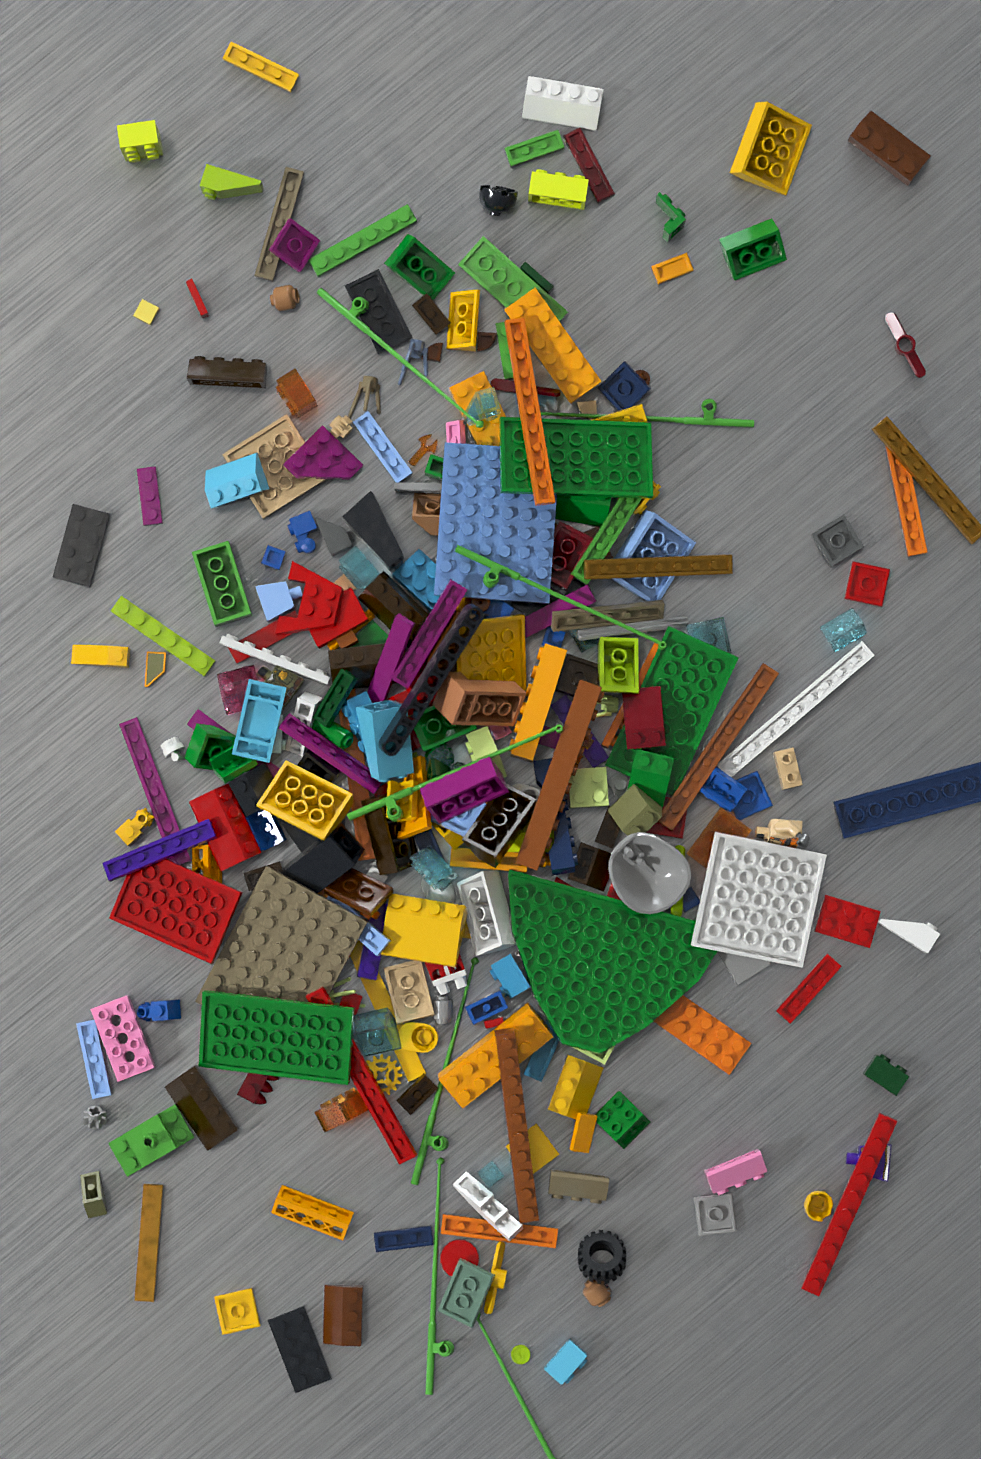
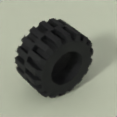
M599 1230L597 1234L593 1231L590 1237L588 1235L584 1237V1241L580 1242V1248H578V1264L580 1272L583 1271V1276L585 1278L589 1276V1281L591 1282L597 1280V1284H601V1281H605V1284H608L609 1280L612 1279L614 1282L617 1280V1275L620 1277L623 1274V1270L626 1267V1247L622 1239L618 1240V1235L614 1234L612 1236L611 1231L603 1233V1230ZM605 1250L613 1255V1259L606 1264H598L591 1259V1256L596 1251Z

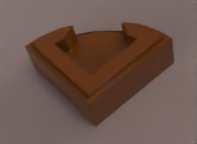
M478 332L477 352L489 349L494 344L497 333Z
M435 343L428 347L427 361L440 363L443 343Z

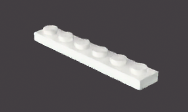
M227 634L226 637H221L219 642L221 645L277 665L319 683L328 684L330 677L326 676L327 672L316 669L315 672L308 669L309 665L298 662L297 665L292 663L291 658L281 655L279 658L274 656L273 651L263 648L261 651L255 648V644L245 641L243 644L237 641V637Z

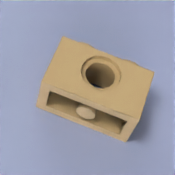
M794 747L774 752L773 755L782 790L803 785Z

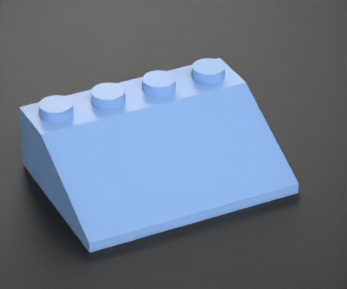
M644 510L614 559L688 556L696 542L656 513ZM675 576L612 578V580L645 601L661 600Z

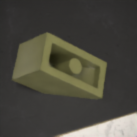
M95 1171L80 1175L83 1205L88 1219L106 1215V1199L100 1172Z

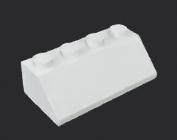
M528 76L522 118L596 131L603 89Z
M499 870L481 871L457 882L462 905L466 907L468 912L466 921L475 955L481 956L516 945L511 929V915Z

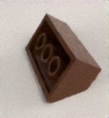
M870 111L861 120L848 139L851 144L907 186H909L931 157L930 154L873 111Z

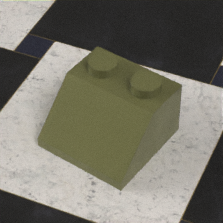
M635 784L608 809V812L621 831L627 836L638 832L646 833L662 817V807Z

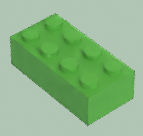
M229 541L193 551L192 555L214 625L218 627L253 616Z

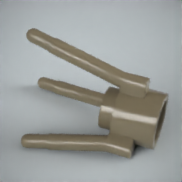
M363 376V381L359 382L358 391L348 414L350 419L362 389L363 393H366L363 411H367L369 396L374 394L375 391L377 414L381 413L380 385L377 384L378 378Z

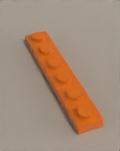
M886 447L907 555L910 557L926 554L927 547L912 475Z
M657 643L653 644L639 671V688L658 650L659 644ZM623 703L601 743V746L606 749L609 746H614L618 738L615 734L618 728L622 729L625 722Z
M443 1214L441 1234L556 1248L558 1228L522 1224L523 1229L511 1241H508L485 1219Z

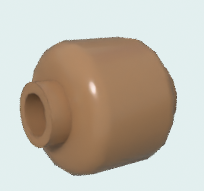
M285 285L274 288L273 294L270 295V301L272 306H275L278 311H285L296 308L297 303L300 302L298 290L294 289L292 285Z
M587 1280L584 1285L586 1287L583 1290V1295L592 1306L602 1307L610 1301L612 1291L605 1284V1281H601V1284H597V1280L593 1282Z

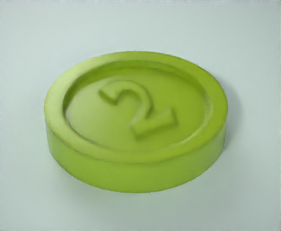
M516 1345L511 1351V1358L516 1364H525L530 1359V1351L525 1345Z

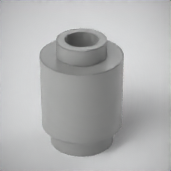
M437 996V999L433 1000L435 1014L433 1018L436 1024L451 1023V1018H453L452 999H448V996Z

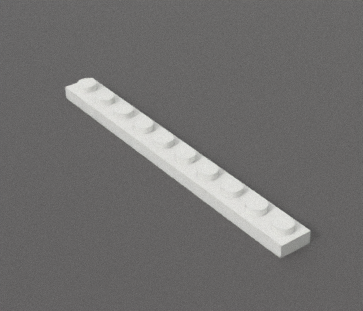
M861 641L720 761L717 767L730 777L734 776L875 655Z

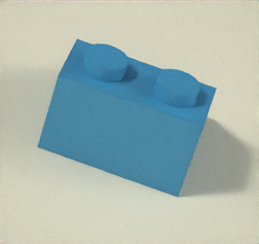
M511 954L491 965L492 969L489 972L495 981L499 979L502 984L499 988L504 997L509 996L511 999L530 988Z

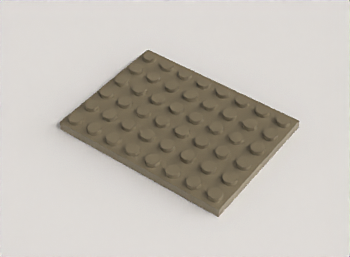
M266 866L195 1002L202 1005V992L204 990L308 1002L305 996L324 986L328 995H330L368 921Z

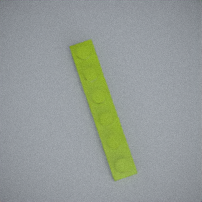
M120 596L111 609L113 614L204 677L216 662L123 596Z

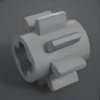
M91 1106L88 1111L83 1112V1124L92 1130L100 1129L102 1125H106V1111H102L98 1106Z

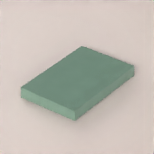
M460 1258L438 1311L471 1328L474 1327L495 1275Z

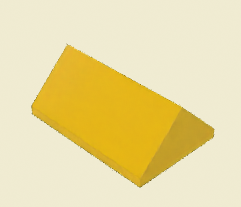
M480 290L450 293L449 321L451 324L448 325L446 349L476 351Z

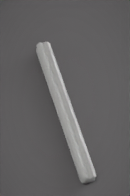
M687 616L626 623L625 625L643 633L667 630L668 625L673 628L687 627L689 621ZM618 625L579 629L577 631V637L580 641L636 634Z

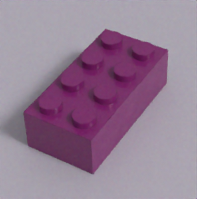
M491 757L480 759L470 766H465L453 774L445 775L442 779L428 783L420 788L426 808L439 824L509 792L502 772Z

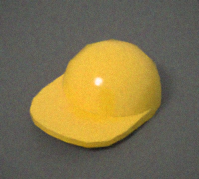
M407 1022L399 1028L397 1039L404 1050L424 1053L435 1048L438 1042V1033L429 1024Z

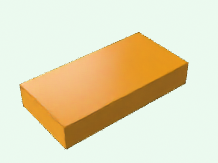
M687 253L651 266L658 285L694 271Z
M577 1113L569 1150L589 1153L597 1115Z

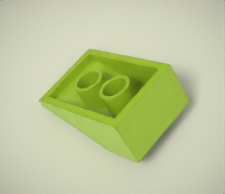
M206 164L200 183L201 191L205 194L204 197L211 200L262 193L264 189L261 180Z
M600 637L598 642L599 686L602 687L601 691L639 693L638 638Z

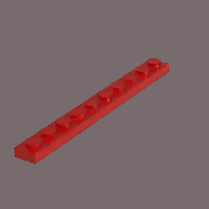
M324 986L305 996L310 1003L334 1005ZM352 1038L350 1077L400 1165L416 1157L417 1153Z
M879 1112L801 1289L820 1296L897 1124L896 1119Z

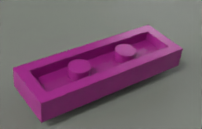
M156 466L138 468L137 477L143 526L163 524Z

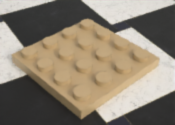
M287 414L222 454L227 463L258 453L269 490L251 495L249 498L263 519L327 480L306 477L304 479L296 478L283 466L305 443Z

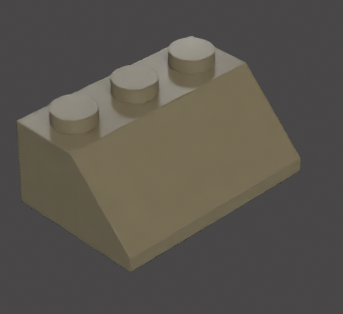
M551 1170L548 1194H552V1198L563 1199V1196H571V1200L582 1201L583 1198L590 1199L591 1203L602 1204V1200L606 1201L609 1177Z

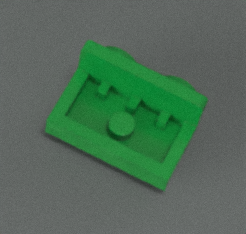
M234 745L210 758L214 773L225 784L258 765L255 759L233 755Z

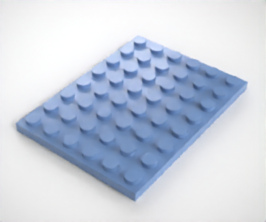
M445 442L434 596H440L451 579L468 589L463 598L549 604V593L502 573H499V582L494 588L486 587L483 583V577L491 568L455 552L457 545H460L520 573L521 576L550 589L557 495H554V504L535 506L533 494L501 493L500 446Z

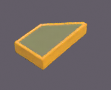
M147 652L145 687H149L165 673V652Z

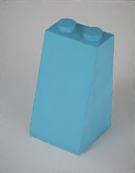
M391 699L356 706L370 774L372 778L379 780V782L390 781V778L393 777L405 778L407 774L414 773L410 735L400 751L394 756L386 755L378 746L381 736L402 705V703ZM403 725L397 727L396 733H400L403 730ZM393 742L386 744V750L393 746Z

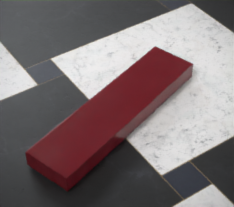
M579 127L563 135L585 179H589L588 186L597 203L614 196L615 193L581 128Z

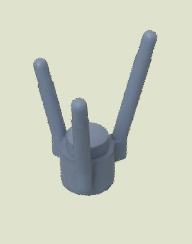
M411 339L405 360L410 362L411 357L420 358L423 355L424 376L427 377L428 348H424L425 342ZM404 364L401 369L402 372L398 385L402 384L407 371V367Z

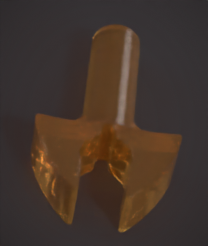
M432 434L418 439L421 447L409 460L410 465L415 466L426 452L431 451L433 454L436 452L437 439L433 445L426 447V442L431 438Z

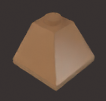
M414 493L412 519L430 535L438 536L441 494Z

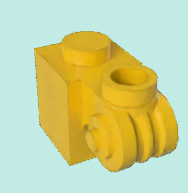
M146 808L138 810L135 818L125 821L115 833L128 846H131L144 834L141 830L146 826L150 827L155 817Z

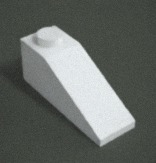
M304 692L297 698L293 716L312 728L315 720L313 716L323 698ZM288 736L286 750L303 756L306 747Z
M879 919L877 922L924 953H929L940 935L937 932L938 928L930 923L926 925L924 923Z

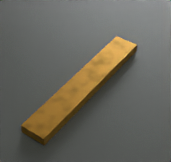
M143 1184L134 1301L154 1302L163 1185Z

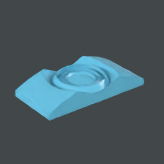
M249 679L232 751L233 755L270 763L287 687Z

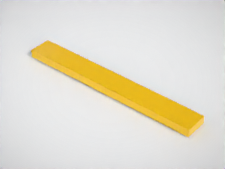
M359 940L350 955L357 972L363 943ZM379 971L376 981L360 978L408 1082L420 1077L423 1073L426 1074L417 1053L404 1050L398 1042L397 1033L403 1023L397 1025L391 997Z

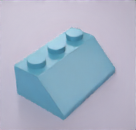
M258 453L206 470L205 493L210 508L220 507L269 490Z

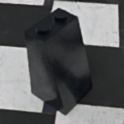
M370 491L342 517L349 528L389 571L392 569L396 571L403 564L404 556L374 494Z
M340 822L324 841L318 838L288 863L281 874L319 893L355 866L365 849Z

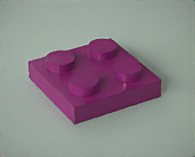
M290 218L283 226L269 251L297 272H301L321 240Z

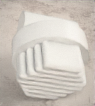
M178 737L168 739L160 745L165 758L171 757L173 761L184 760V755L180 753L184 749V745L179 741Z

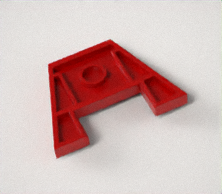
M292 561L288 580L305 583L298 617L293 618L279 615L275 634L278 636L336 626L344 589Z

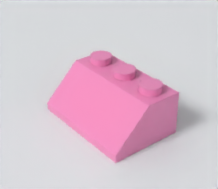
M758 1149L704 1170L712 1192H717L718 1195L728 1192V1188L735 1185L738 1188L747 1184L746 1180L753 1178L755 1181L763 1178L764 1173L767 1172L762 1154Z

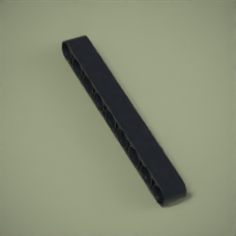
M468 604L458 615L381 736L378 746L386 755H396L404 745L484 618L481 608L474 604ZM476 610V616L470 618V612ZM463 626H465V627H466L465 633L462 634V635H460V634H459L460 628L463 627ZM455 643V649L449 651V645ZM445 659L444 666L439 668V661ZM434 676V682L428 684V678ZM424 692L423 699L417 700L418 694ZM414 709L412 716L407 717V711ZM403 725V730L400 733H396L397 727ZM393 742V746L386 750V744Z

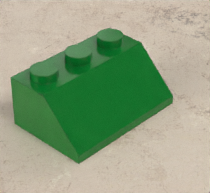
M772 218L719 239L724 258L734 281L787 260L780 231Z
M557 495L555 519L601 527L609 514L611 497Z

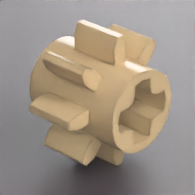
M338 415L329 425L332 427L330 433L336 439L339 436L344 439L353 430L350 426L352 420L347 415L344 417Z

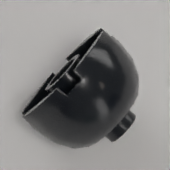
M480 185L479 200L483 208L490 211V215L501 216V213H507L515 206L518 191L515 192L514 189L502 186L490 189V185Z

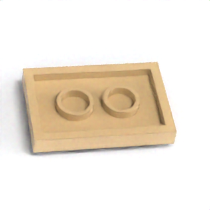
M413 960L384 968L397 1025L435 1015L421 961Z

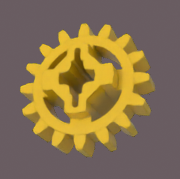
M381 1054L380 1059H377L374 1055L373 1062L370 1060L366 1062L368 1067L374 1072L375 1079L378 1077L377 1071L383 1072L387 1068L389 1069L385 1074L386 1079H380L377 1083H384L388 1086L381 1088L383 1093L386 1091L390 1095V1089L396 1091L395 1084H401L398 1080V1077L403 1076V1074L398 1073L401 1066L396 1067L397 1060L391 1062V1056L384 1059L383 1054ZM384 1062L388 1065L386 1067H378L376 1063ZM392 1069L395 1073L394 1081L390 1079V1071Z

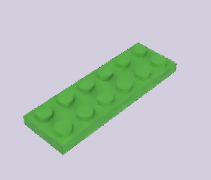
M484 236L458 264L506 308L533 288H536L559 322L568 314L566 309Z

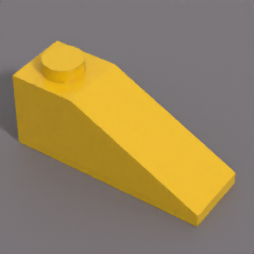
M73 645L71 664L129 668L130 648L105 645Z

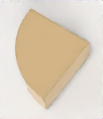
M596 400L577 402L578 409L582 414H597Z

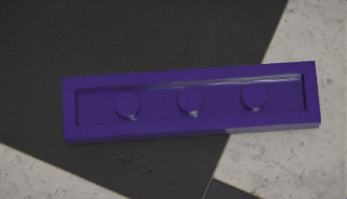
M564 695L550 705L563 725L572 704L567 695ZM590 732L588 740L584 739L582 744L585 747L583 755L592 768H595L606 761L609 756L594 734Z
M385 903L377 910L381 913L377 920L372 917L370 920L368 919L381 933L384 930L388 905ZM364 944L357 977L376 981L381 954L376 956Z

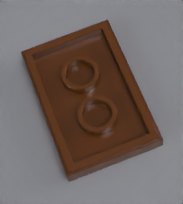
M351 868L325 887L324 894L372 917L393 894V888Z

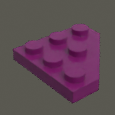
M322 425L283 466L296 478L300 479L306 477L350 480L363 467V464Z

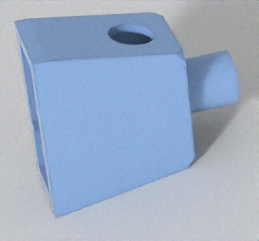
M286 581L255 586L268 623L279 618V615L282 616L294 610L293 600L303 596L300 586L289 589Z

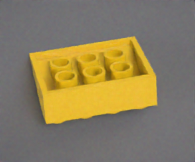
M756 102L730 173L744 181L782 195H787L812 125L769 102Z
M285 760L256 806L324 841L345 818L352 807L353 794Z
M392 894L388 900L383 934L391 941L382 951L381 955L456 967L468 915L466 907L464 905Z

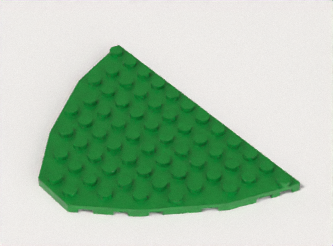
M510 869L508 871L512 933L534 997L563 1045L601 1054L643 1030L700 980L718 952L691 945L696 923L694 920L665 912L654 914L639 913L630 909L622 900Z

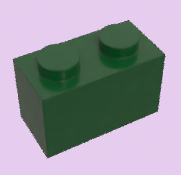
M883 1054L880 1057L874 1055L864 1070L863 1075L897 1096L909 1078L906 1075L907 1070L898 1064L894 1067L890 1064L891 1060Z

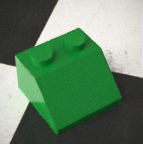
M196 723L184 758L194 768L213 770L210 758L233 746L236 735L212 725Z

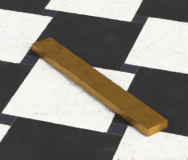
M886 416L872 428L873 432L970 544H974L981 537V524L888 416Z
M731 554L584 560V579L733 574Z

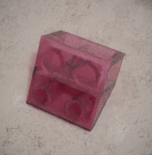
M254 665L217 674L226 715L242 711L249 679L258 681Z

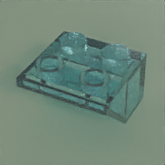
M492 387L475 392L465 411L477 421L485 418L486 421L498 418L497 415L500 414L501 408L495 388ZM463 414V425H476V423Z
M431 846L409 857L413 861L411 866L421 876L426 875L423 879L434 890L438 888L443 892L459 877Z

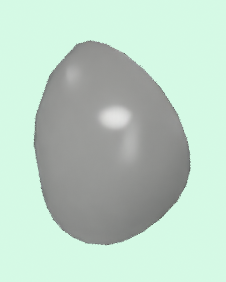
M638 832L625 837L614 848L609 859V875L617 895L625 905L639 913L654 914L670 908L681 899L690 884L691 870L686 858L671 844L648 833Z

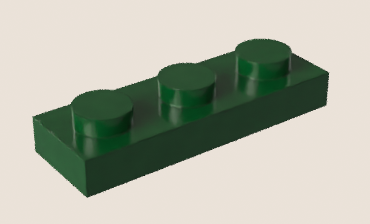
M341 668L313 718L324 727L330 728L358 679L346 669Z

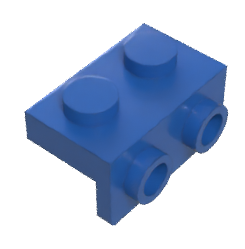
M716 767L700 789V792L706 798L712 799L719 804L722 809L732 812L748 788Z
M261 809L245 817L261 852L287 840L276 816Z

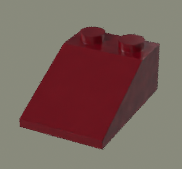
M559 521L554 530L551 584L567 591L574 578L571 573L593 538Z
M661 686L639 688V693H622L627 749L666 746Z

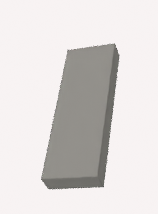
M395 483L396 493H441L442 483Z

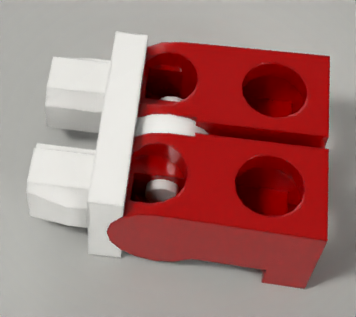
M460 952L456 967L425 962L432 983L436 986L440 995L450 992L447 984L448 981L454 980L457 989L467 986L465 977L467 974Z

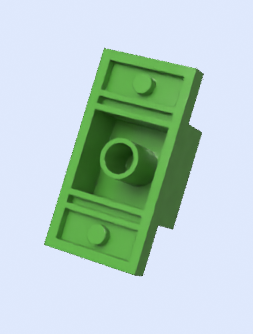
M174 1104L108 1144L128 1177L195 1138L177 1105Z

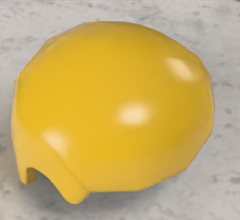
M813 1191L805 1199V1212L812 1220L822 1222L825 1217L831 1215L833 1208L832 1198L825 1191Z

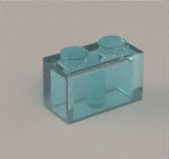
M357 546L353 547L338 560L341 564L339 569L345 575L349 574L353 578L351 582L358 590L362 588L364 591L380 574Z

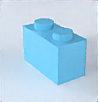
M569 1338L546 1364L544 1370L561 1385L564 1382L568 1384L574 1377L573 1372L576 1368L581 1369L588 1361L585 1359L587 1354Z

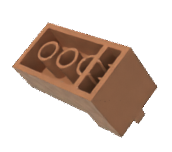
M449 672L436 694L433 706L452 725L514 726L526 692L515 681L468 680L461 672Z

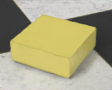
M142 299L133 316L151 325L159 311V307Z

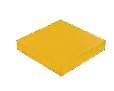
M537 1123L528 1129L533 1174L559 1155ZM508 1144V1145H506L505 1147H506V1148L508 1149V1151L510 1152V1147H509V1144Z
M252 1288L214 1296L222 1335L261 1326Z

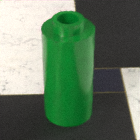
M316 719L314 720L312 729L339 748L345 749L352 745L353 733L335 721L330 728H327Z

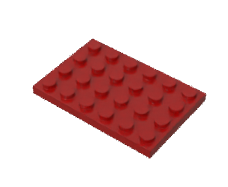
M164 859L126 876L109 919L213 964L243 892L168 859Z

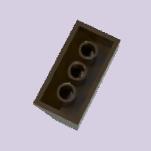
M195 356L194 359H189L187 380L190 385L266 389L267 365L260 359L244 362V359L241 358L225 361V358L222 357L206 360V357Z
M385 571L380 573L358 597L390 630L395 616L398 614L415 623L407 643L408 648L429 615Z
M385 643L328 650L332 683L342 668L358 679L353 689L369 687Z
M507 783L509 792L490 800L462 839L479 860L494 868L498 866L527 825L536 806L535 798Z
M387 793L362 800V807L387 797ZM387 806L365 814L379 875L398 873L420 864L414 837L411 836L403 840L397 838L398 831H401V823L391 821L386 817Z
M197 1065L164 1087L207 1151L239 1130V1127Z

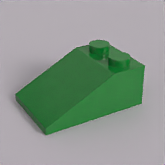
M409 234L406 235L384 263L421 295L424 296L428 293L432 300L436 298L455 274L450 267Z
M434 706L426 708L414 727L423 752L459 739L477 729L476 725H452Z
M637 749L628 789L635 784L663 809L675 757Z

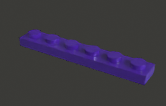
M207 819L102 864L107 878L111 882L213 840L217 836L210 819Z

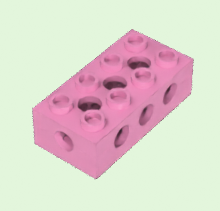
M129 995L90 1009L118 1082L156 1068ZM114 1015H118L121 1018V1023L118 1026L112 1023ZM121 1033H125L128 1036V1041L125 1044L119 1041ZM128 1051H132L135 1055V1059L132 1062L126 1059Z

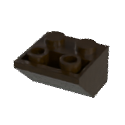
M581 842L577 851L578 865L575 866V872L569 874L568 879L604 892L610 876L608 866L611 853Z

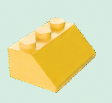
M567 1054L548 1110L573 1119L577 1118L578 1112L587 1113L603 1067Z

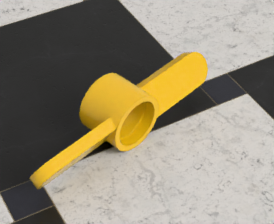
M499 1241L496 1245L491 1273L495 1277L485 1300L484 1312L486 1314L493 1312L497 1288L504 1289L507 1270L501 1269L505 1251V1243Z

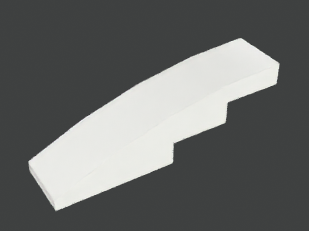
M465 1172L453 1183L455 1189L508 1241H511L523 1229V1225L512 1217L508 1209L494 1198V1194L468 1172Z

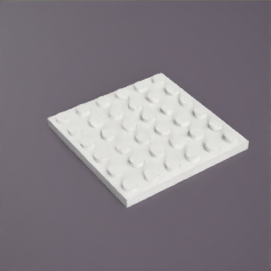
M715 832L691 945L803 968L827 855Z

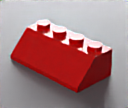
M229 784L213 789L189 801L198 823L210 819L217 838L207 843L220 871H224L262 853Z

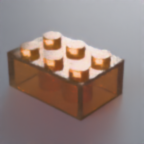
M720 807L689 848L686 855L707 870L715 832L747 838L752 830Z

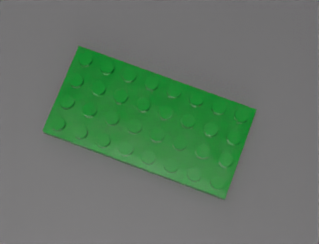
M500 417L501 493L533 494L521 419L519 417ZM541 418L554 495L653 498L651 423Z
M668 625L662 641L666 642V648L664 650L658 648L640 687L661 686L666 746L637 749L675 757L666 792L673 796L684 779L739 657ZM625 722L605 766L630 777L637 749H627Z
M204 990L202 992L199 1067L348 1085L351 1072L354 1008Z

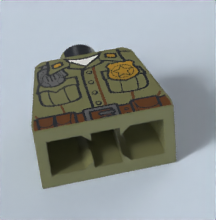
M263 665L256 674L265 680V683L287 687L282 710L285 709L305 682L303 678L277 665L273 671H270Z

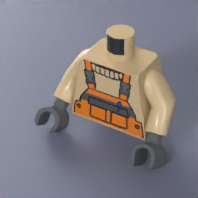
M771 819L767 828L757 826L755 830V837L764 839V842L793 848L799 846L805 849L810 840L808 834H802V821Z

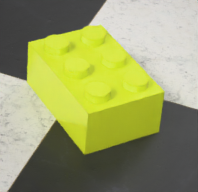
M155 120L117 125L120 149L126 161L129 160V162L134 163L139 162L142 158L154 160L163 155L160 132Z
M540 169L536 170V172L532 171L528 202L584 210L589 179H585L581 175L568 177L565 173L555 172V175L548 174L547 171Z

